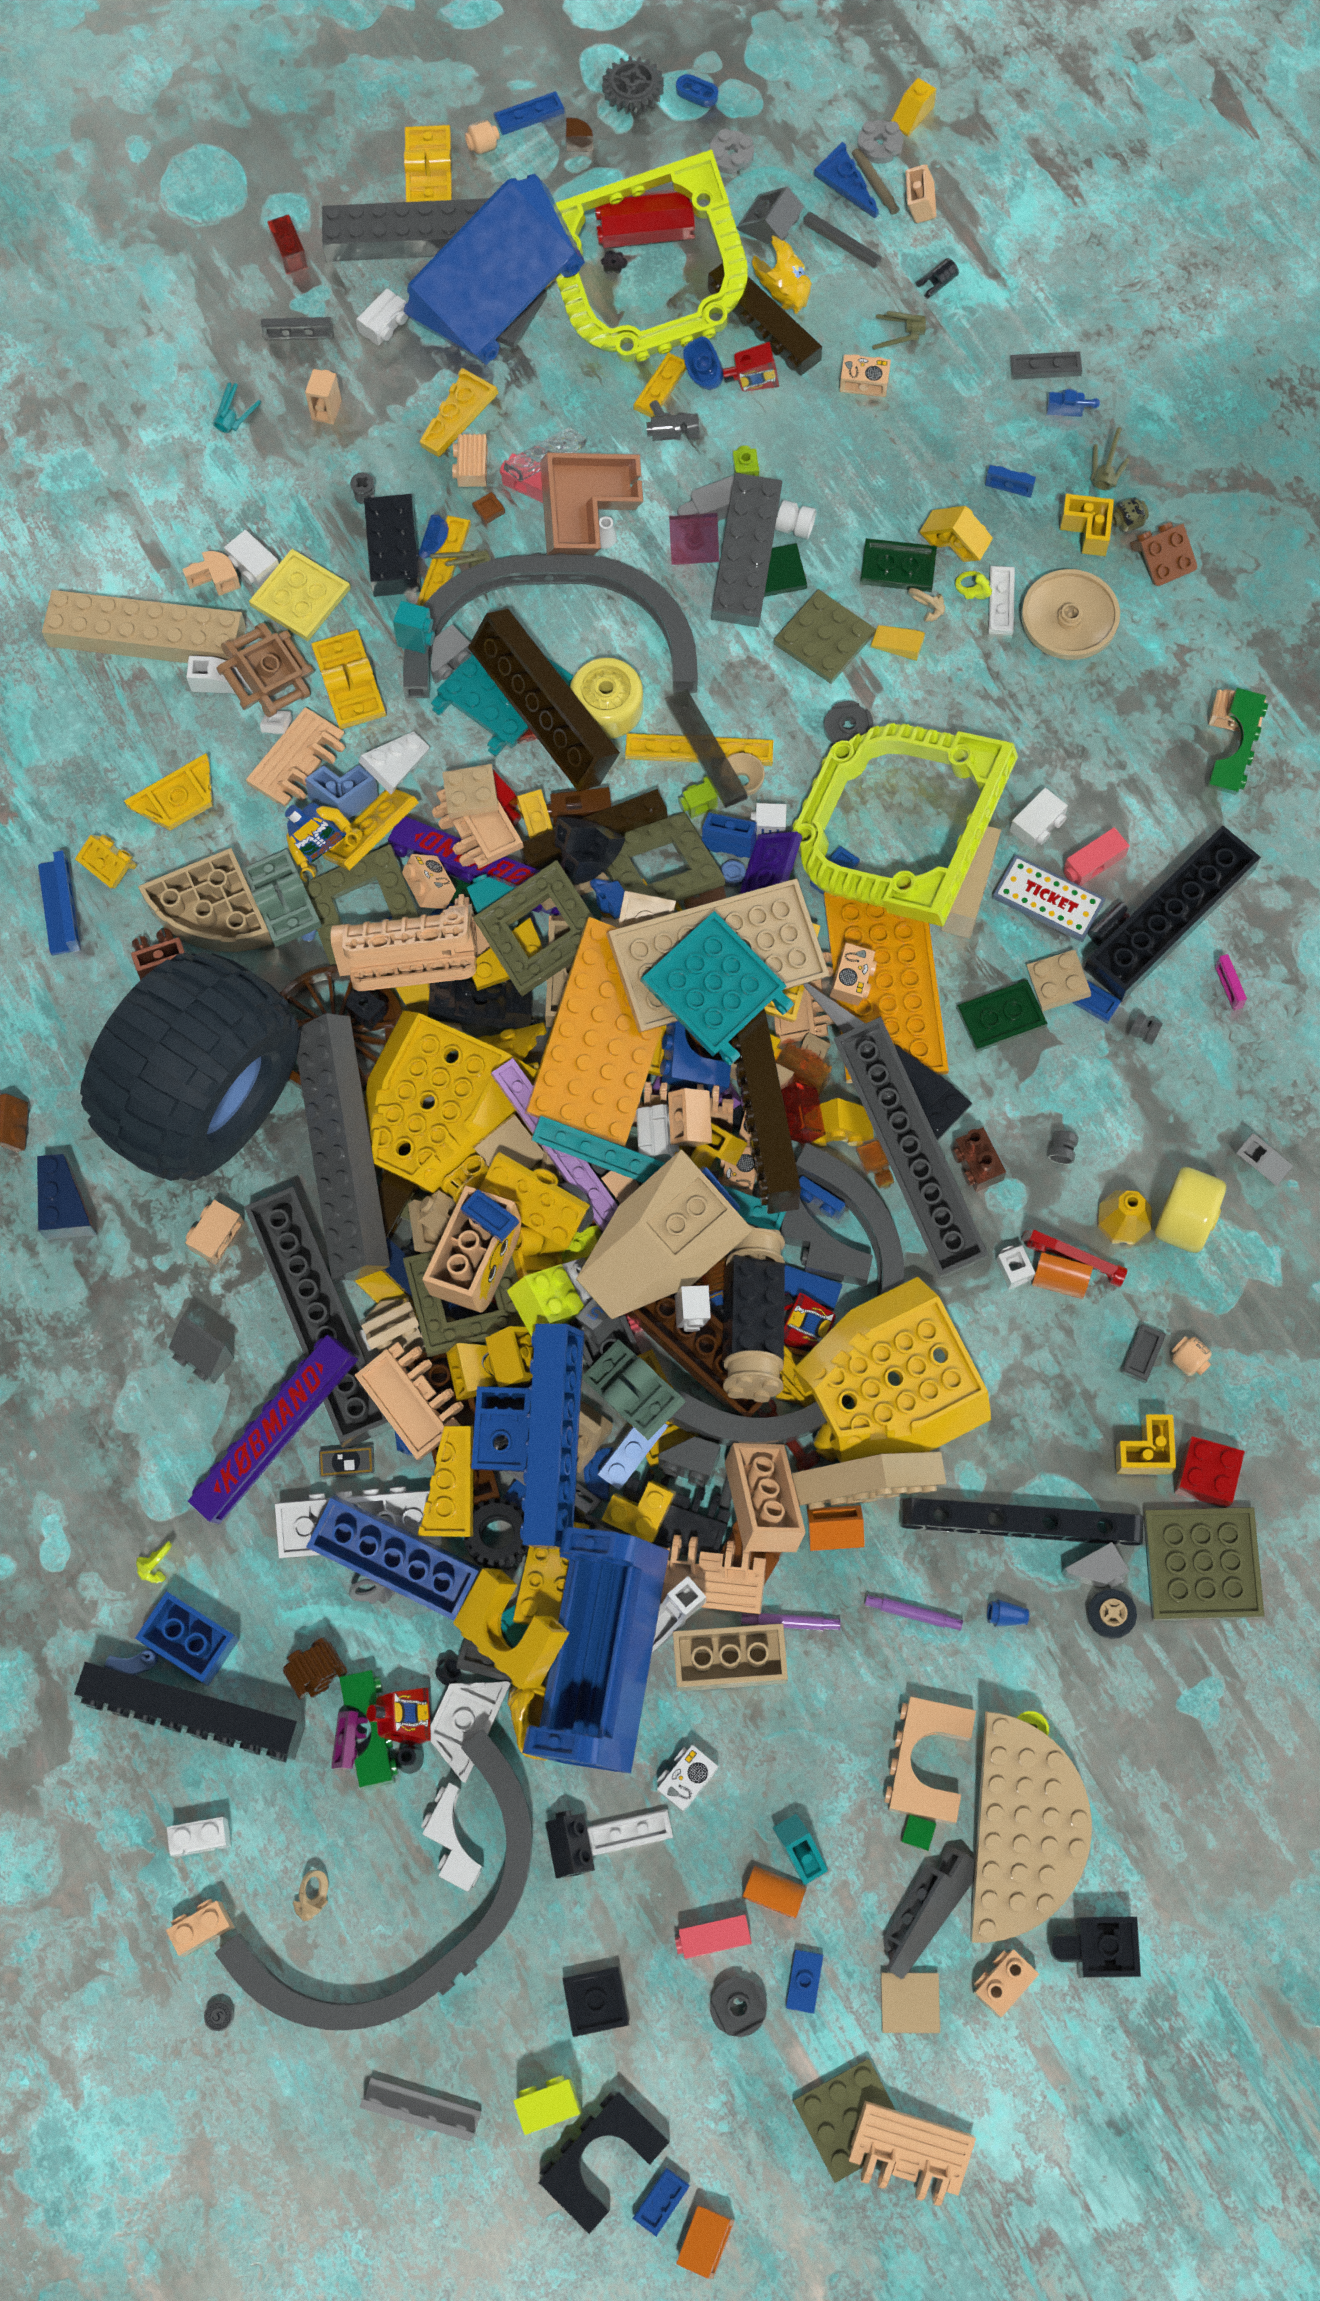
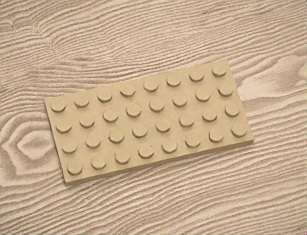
M798 879L607 932L606 935L638 1032L678 1022L640 980L713 911L787 986L784 990L830 976Z

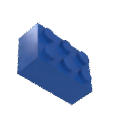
M167 1591L135 1637L136 1640L206 1686L210 1685L239 1641L234 1634Z

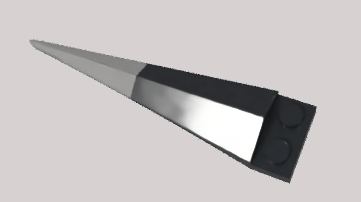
M808 983L803 984L804 988L843 1034L865 1024ZM894 1044L935 1137L939 1141L972 1106V1102L959 1092L953 1084Z

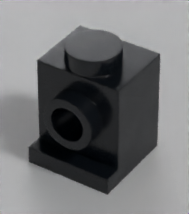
M353 990L346 999L348 1014L369 1031L387 1014L386 1004L369 991Z

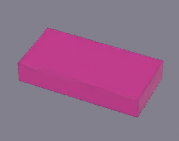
M1229 955L1220 956L1215 969L1230 1005L1235 1011L1243 1008L1247 997Z

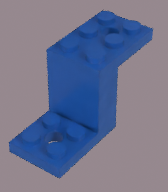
M532 1382L519 1388L477 1386L472 1453L473 1470L524 1472L525 1468H527L528 1457L525 1454V1444L529 1440L527 1415L531 1409L528 1390ZM500 1435L507 1436L509 1441L508 1446L504 1450H497L494 1446L495 1439Z

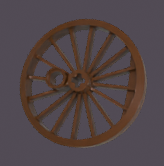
M327 966L306 972L291 981L280 994L288 1003L310 1017L303 1020L295 1019L298 1027L319 1016L292 998L302 989L307 988L324 1015L327 1012L311 985L328 980L332 1014H336L332 980L348 979L350 981L339 1015L344 1016L347 1009L346 999L353 990L351 975L339 976L337 966ZM390 988L368 990L372 995L378 992L380 1001L382 1000L386 1004L387 1014L383 1018L384 1022L378 1023L371 1030H385L386 1040L357 1034L371 1031L363 1025H358L360 1023L356 1019H352L353 1017L347 1013L346 1016H350L353 1039L355 1041L385 1047L402 1014V1010ZM354 1042L355 1050L376 1064L378 1058ZM358 1065L361 1088L363 1092L367 1088V1082L371 1072L364 1075V1073ZM292 1070L288 1080L296 1087L302 1089L299 1070L297 1073Z

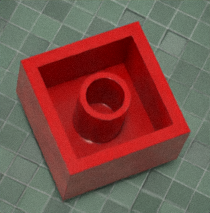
M1191 1436L1185 1446L1174 1494L1222 1508H1228L1234 1500L1245 1451Z

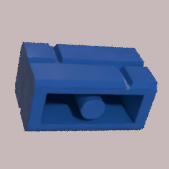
M709 812L702 828V841L706 848L713 852L728 853L739 858H750L757 839V822Z

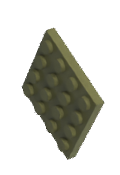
M1254 1507L1145 1510L1144 1519L1153 1621L1263 1618L1265 1616Z

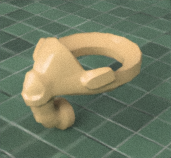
M909 589L908 594L911 598L934 609V613L928 612L925 615L924 621L933 622L944 614L945 605L942 594L932 597L918 589Z
M311 1870L306 1873L300 1884V1902L293 1901L296 1915L304 1922L313 1919L328 1903L326 1899L329 1885L325 1873L320 1870ZM316 1877L319 1881V1890L314 1898L309 1899L306 1895V1885L310 1878Z

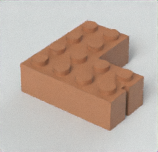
M547 453L540 461L547 555L564 553L566 555L594 556L601 549L598 510H636L643 502L642 480H638L641 477L639 454Z

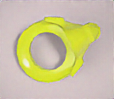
M967 571L960 574L956 579V590L960 594L965 595L966 599H973L975 597L983 600L992 594L989 580L980 572ZM975 576L977 585L974 587H964L961 585V581L965 577Z
M167 1541L157 1552L153 1551L149 1558H137V1573L142 1580L158 1583L166 1579L163 1573L157 1571L153 1575L150 1571L171 1549L172 1544L170 1541Z

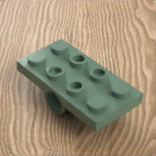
M288 849L242 869L275 947L322 927Z
M619 1339L582 1376V1379L646 1440H649L686 1402L645 1361L636 1356Z

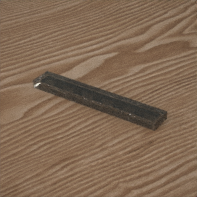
M686 689L665 698L666 705L724 807L727 808L748 799L746 790L689 691Z

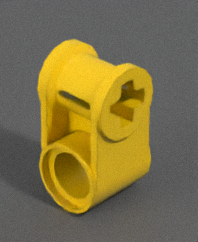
M470 1156L443 1179L441 1189L444 1193L451 1195L454 1203L457 1204L465 1186L480 1189L489 1167L481 1156Z

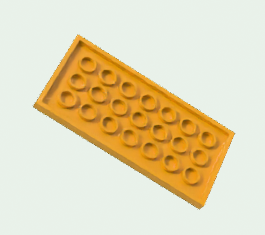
M824 892L828 939L834 973L833 980L841 951L846 943L875 951L873 961H877L873 976L869 975L867 983L871 984L867 999L862 998L858 1006L837 1000V1004L865 1024L881 1017L895 1045L938 1075L948 1074V1060L929 923L887 913L884 907H876L872 904L860 903L856 900H848L844 897H836ZM844 1064L846 1083H853Z
M588 917L525 1113L537 1118L541 1115L625 1147L662 1026L638 1032L606 935L607 932L619 928Z

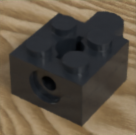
M1079 1917L1075 1919L1076 1933L1058 1934L1050 1942V1954L1056 1961L1078 1962L1079 1978L1141 1977L1137 1917Z

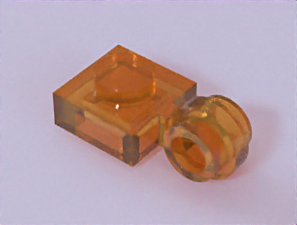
M879 1140L857 1148L856 1153L865 1173L869 1174L876 1171L874 1180L879 1189L890 1188V1185L894 1183V1179L889 1169H883L890 1164Z

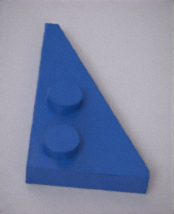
M841 142L814 169V176L876 218L879 215L876 202L869 195L867 184L860 171L856 169V163L848 155L846 144Z

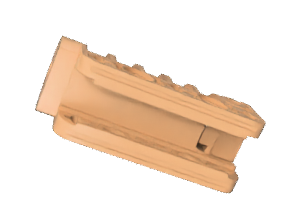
M459 894V898L455 899V906H449V909L443 910L440 915L427 916L425 914L421 915V917H402V919L391 921L384 919L382 922L374 923L366 921L363 924L333 925L331 927V945L339 976L351 975L352 986L357 991L462 980L472 977L476 973L477 938L470 898L464 897V894Z

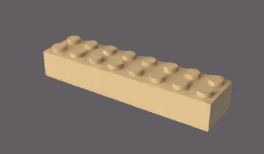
M52 590L42 634L48 647L188 663L189 656H206L229 660V656H226L221 648V643L227 640L232 641L244 635L246 624L242 612Z

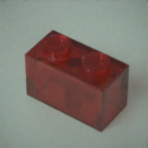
M290 215L267 221L272 242L286 275L307 268L305 252Z
M795 1081L781 1089L791 1140L806 1144L826 1135L817 1088Z

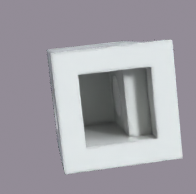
M1014 1245L1008 1246L1000 1251L996 1262L1007 1283L1008 1290L1033 1280L1035 1271L1022 1245L1016 1248ZM1015 1264L1018 1269L1012 1271L1009 1265Z

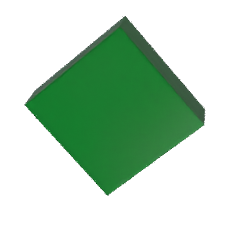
M909 1815L901 1843L928 1852L936 1823Z

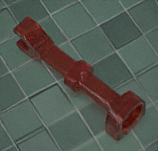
M771 1399L768 1401L769 1406L772 1408L771 1412L764 1413L760 1407L757 1409V1414L760 1418L778 1417L776 1403ZM796 1440L783 1444L787 1445L798 1460L795 1467L799 1472L809 1470L820 1461V1457L814 1449L806 1454Z

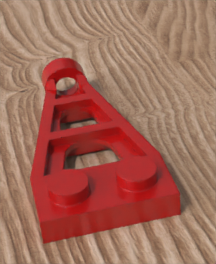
M1034 1229L1025 1230L1021 1240L1027 1242L1026 1247L1033 1251L1045 1253L1047 1250L1071 1261L1093 1266V1270L1106 1274L1109 1277V1284L1118 1288L1121 1287L1125 1280L1128 1269L1123 1266L1111 1264Z

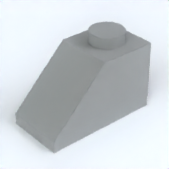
M1111 1542L1066 1567L1062 1574L1064 1578L1099 1588L1110 1585L1112 1589L1126 1581L1123 1576L1129 1572V1569Z

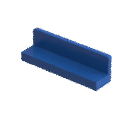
M63 850L53 852L54 861L38 865L49 950L52 956L81 951L69 861Z

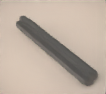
M808 212L805 215L803 223L873 268H877L881 263L882 257L878 253L814 213Z

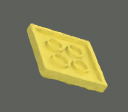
M291 549L249 600V604L260 613L304 640L309 641L351 587L348 582Z

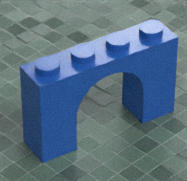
M679 1021L666 1025V1034L662 1040L664 1059L660 1065L662 1083L690 1089H697V1084L703 1085L704 1090L711 1093L713 1086L719 1085V1094L727 1090L730 1086L731 1066L723 1061L704 1058L696 1054L686 1040L685 1027Z

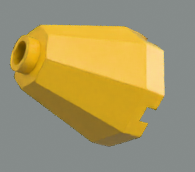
M1115 1190L1098 1206L1099 1218L1097 1227L1112 1243L1120 1244V1242L1134 1245L1151 1230L1152 1207L1138 1191Z

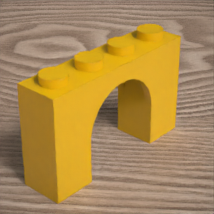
M483 1568L453 1624L461 1631L460 1634L464 1638L472 1641L478 1647V1652L489 1657L495 1663L494 1666L497 1670L505 1673L512 1679L511 1682L515 1687L522 1690L526 1688L539 1689L570 1632L552 1616H534L519 1644L513 1649L510 1648L502 1635L501 1618L517 1584L501 1569Z

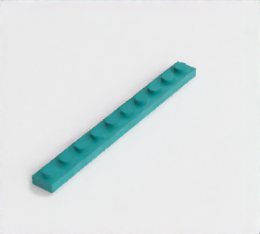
M541 1115L531 1138V1141L645 1183L665 1164L662 1161ZM722 1185L739 1205L740 1209L737 1212L746 1222L763 1229L779 1231L786 1212L767 1214L766 1205L761 1206L759 1198Z

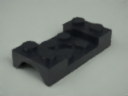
M511 979L506 980L505 984L498 983L477 991L473 981L453 980L428 983L429 1003L427 1017L441 1022L510 1028L530 1026L532 990L522 997ZM479 1001V1002H482V1003H484V1004H483V1005H477V1004H475V1002Z

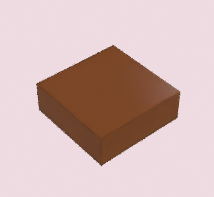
M493 492L472 503L473 509L485 525L505 514V508Z

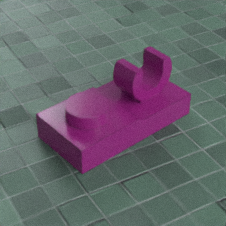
M338 1712L331 1769L346 1770L353 1768L354 1760L357 1758L355 1739L366 1738V1734H361L357 1731V1725L359 1723H368V1719L364 1717L357 1718L358 1712Z

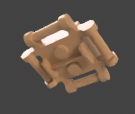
M260 623L255 626L254 630L232 641L227 640L221 643L224 654L229 656L230 659L217 666L216 670L225 677L241 701L239 704L243 710L260 702L264 714L270 718L279 709L298 699L304 700L310 696L309 689L302 679L309 677L315 671L311 665H307L291 641L292 636L288 630L278 635L277 633L272 634L264 623ZM258 638L262 639L239 652L237 650ZM237 668L254 694L250 696L247 694L231 669ZM293 684L295 687L293 692L273 702L271 701L270 697Z

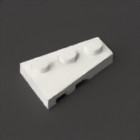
M413 731L362 754L359 763L392 794L399 783L406 779L407 774L412 769H415L424 759L430 747Z

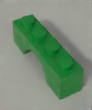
M1240 688L1234 691L1227 716L1237 724L1241 734V742L1235 754L1214 762L1207 785L1208 788L1234 795L1239 792V789L1244 790L1248 775H1244L1246 765L1251 766L1255 751H1251L1253 741L1258 742L1262 727H1258L1260 717H1265L1269 703H1265L1266 695Z
M372 1670L339 1677L344 1705L347 1708L361 1711L367 1716L368 1707L376 1705L379 1693L383 1692L380 1676L375 1677V1673ZM370 1722V1743L367 1749L354 1760L359 1788L362 1790L395 1783L394 1776L399 1775L396 1759H391L389 1748L393 1747V1741L381 1738L378 1735L377 1722Z

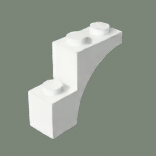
M689 1576L673 1588L660 1605L652 1654L673 1637V1631H680L686 1625L685 1620L706 1603V1596Z
M449 1783L447 1788L442 1786L435 1799L438 1805L433 1814L429 1812L426 1815L421 1826L424 1829L422 1834L452 1850L449 1855L444 1854L437 1869L441 1871L439 1877L471 1893L483 1867L469 1857L458 1839L455 1828V1808L461 1790Z

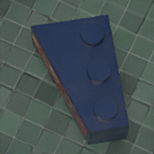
M64 1154L37 1156L38 1231L45 1239L97 1235L72 1167Z

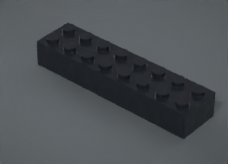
M1222 825L1088 957L1084 970L1112 995L1123 1002L1255 871L1261 857Z
M88 1662L84 1663L74 1695L81 1698L80 1703L86 1705V1707L102 1711L103 1707H108L107 1711L124 1718H129V1715L133 1714L134 1719L155 1726L156 1721H158L160 1726L177 1733H181L183 1728L192 1737L207 1741L208 1736H211L213 1741L233 1748L236 1743L245 1752L260 1755L261 1751L267 1752L266 1756L284 1763L287 1762V1758L296 1759L305 1729L303 1725L295 1720Z

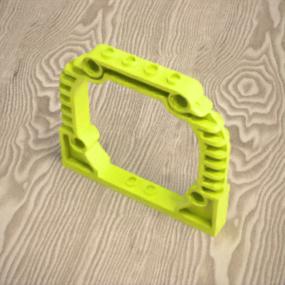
M712 149L556 202L581 255H583V248L578 235L586 221L584 211L607 203L617 204L625 197L631 195L637 197L644 194L645 190L671 182L674 191L692 200L694 214L702 219L707 218L724 267V279L719 293L703 299L699 304L697 313L643 331L630 325H623L613 329L606 326L596 318L591 309L579 272L569 277H564L559 273L555 278L567 315L575 331L587 343L603 351L617 352L618 357L622 361L632 362L637 360V362L649 359L652 354L658 352L659 354H665L670 352L673 347L679 345L685 347L688 343L699 337L704 336L710 339L727 326V314L736 307L745 291L748 265ZM704 199L710 202L706 207L698 205V202ZM714 313H719L722 315V318L718 321H713L710 319V316ZM625 343L633 345L630 351H623L621 349Z
M888 723L882 727L874 726L863 735L857 734L849 741L842 740L835 743L830 749L828 756L823 759L821 771L812 783L810 795L804 800L802 812L793 824L792 832H798L803 836L798 852L801 855L802 864L809 879L819 889L833 896L872 904L876 907H884L887 913L943 927L1018 758L1014 743L960 731L955 736L947 732L941 733L933 729L927 730L919 726L913 727L909 724L897 725L895 723ZM885 754H904L951 765L956 777H971L976 783L981 795L973 813H970L967 817L966 829L957 840V849L948 868L938 866L918 876H915L910 871H900L893 878L842 867L826 859L825 855L828 851L829 842L825 828L847 781L861 775L870 759Z

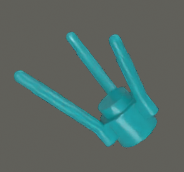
M230 382L227 384L217 415L213 420L214 427L223 433H229L231 429L237 431L239 425L261 404V401L257 400L236 420V414L229 407L238 387L237 383H234L233 386Z

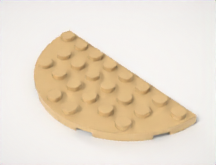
M985 1711L970 1941L972 1943H988L1013 1938L1032 1930L1051 1917L1066 1902L1079 1882L1088 1859L1092 1836V1818L1087 1792L1077 1769L1067 1754L1054 1740L1031 1724L1013 1716Z

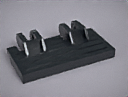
M648 1470L640 1493L637 1490L641 1480L629 1477L623 1496L639 1504L648 1483L654 1480L655 1471ZM664 1475L660 1484L668 1487L671 1476ZM700 1487L698 1489L691 1511L688 1510L691 1498L676 1493L658 1534L652 1543L672 1550L674 1535H681L682 1546L680 1553L688 1556L690 1538L698 1537L696 1559H700V1552L718 1553L732 1512L720 1509L717 1520L714 1519L721 1499V1494L716 1492L712 1497L708 1515L698 1513L701 1502L706 1494V1488Z

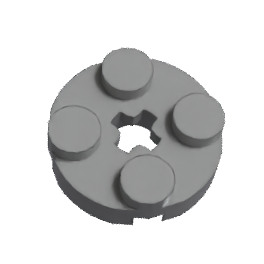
M867 121L859 132L857 146L868 157L870 162L876 164L889 163L893 160V157L897 154L899 155L902 151L903 134L899 130V125L894 121ZM881 139L884 141L883 144L880 145L876 140Z
M722 129L710 142L709 150L712 149L718 169L722 173L735 174L737 170L742 168L746 170L753 162V139L749 135L739 131ZM728 150H735L737 153L733 152L732 155H729Z

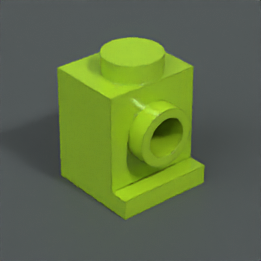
M747 445L740 446L737 450H734L732 460L734 477L735 473L759 476L757 450L751 449Z
M708 777L703 778V783L700 785L694 784L689 786L682 792L683 797L678 799L682 811H687L691 819L718 808V796Z

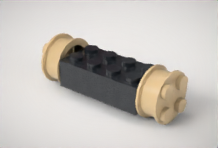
M749 1225L753 1231L730 1251V1255L726 1259L727 1266L724 1268L722 1366L728 1371V1378L724 1380L723 1388L730 1398L754 1399L756 1402H768L770 1397L778 1395L783 1390V1382L779 1379V1372L782 1371L784 1366L785 1260L781 1256V1250L785 1246V1239L778 1230L755 1228Z

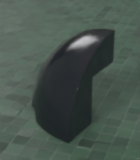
M557 817L555 847L561 849L563 860L559 864L572 884H583L602 874L614 862L626 838L611 829L593 822L569 817Z

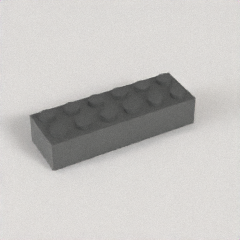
M735 473L711 620L759 628L783 480Z

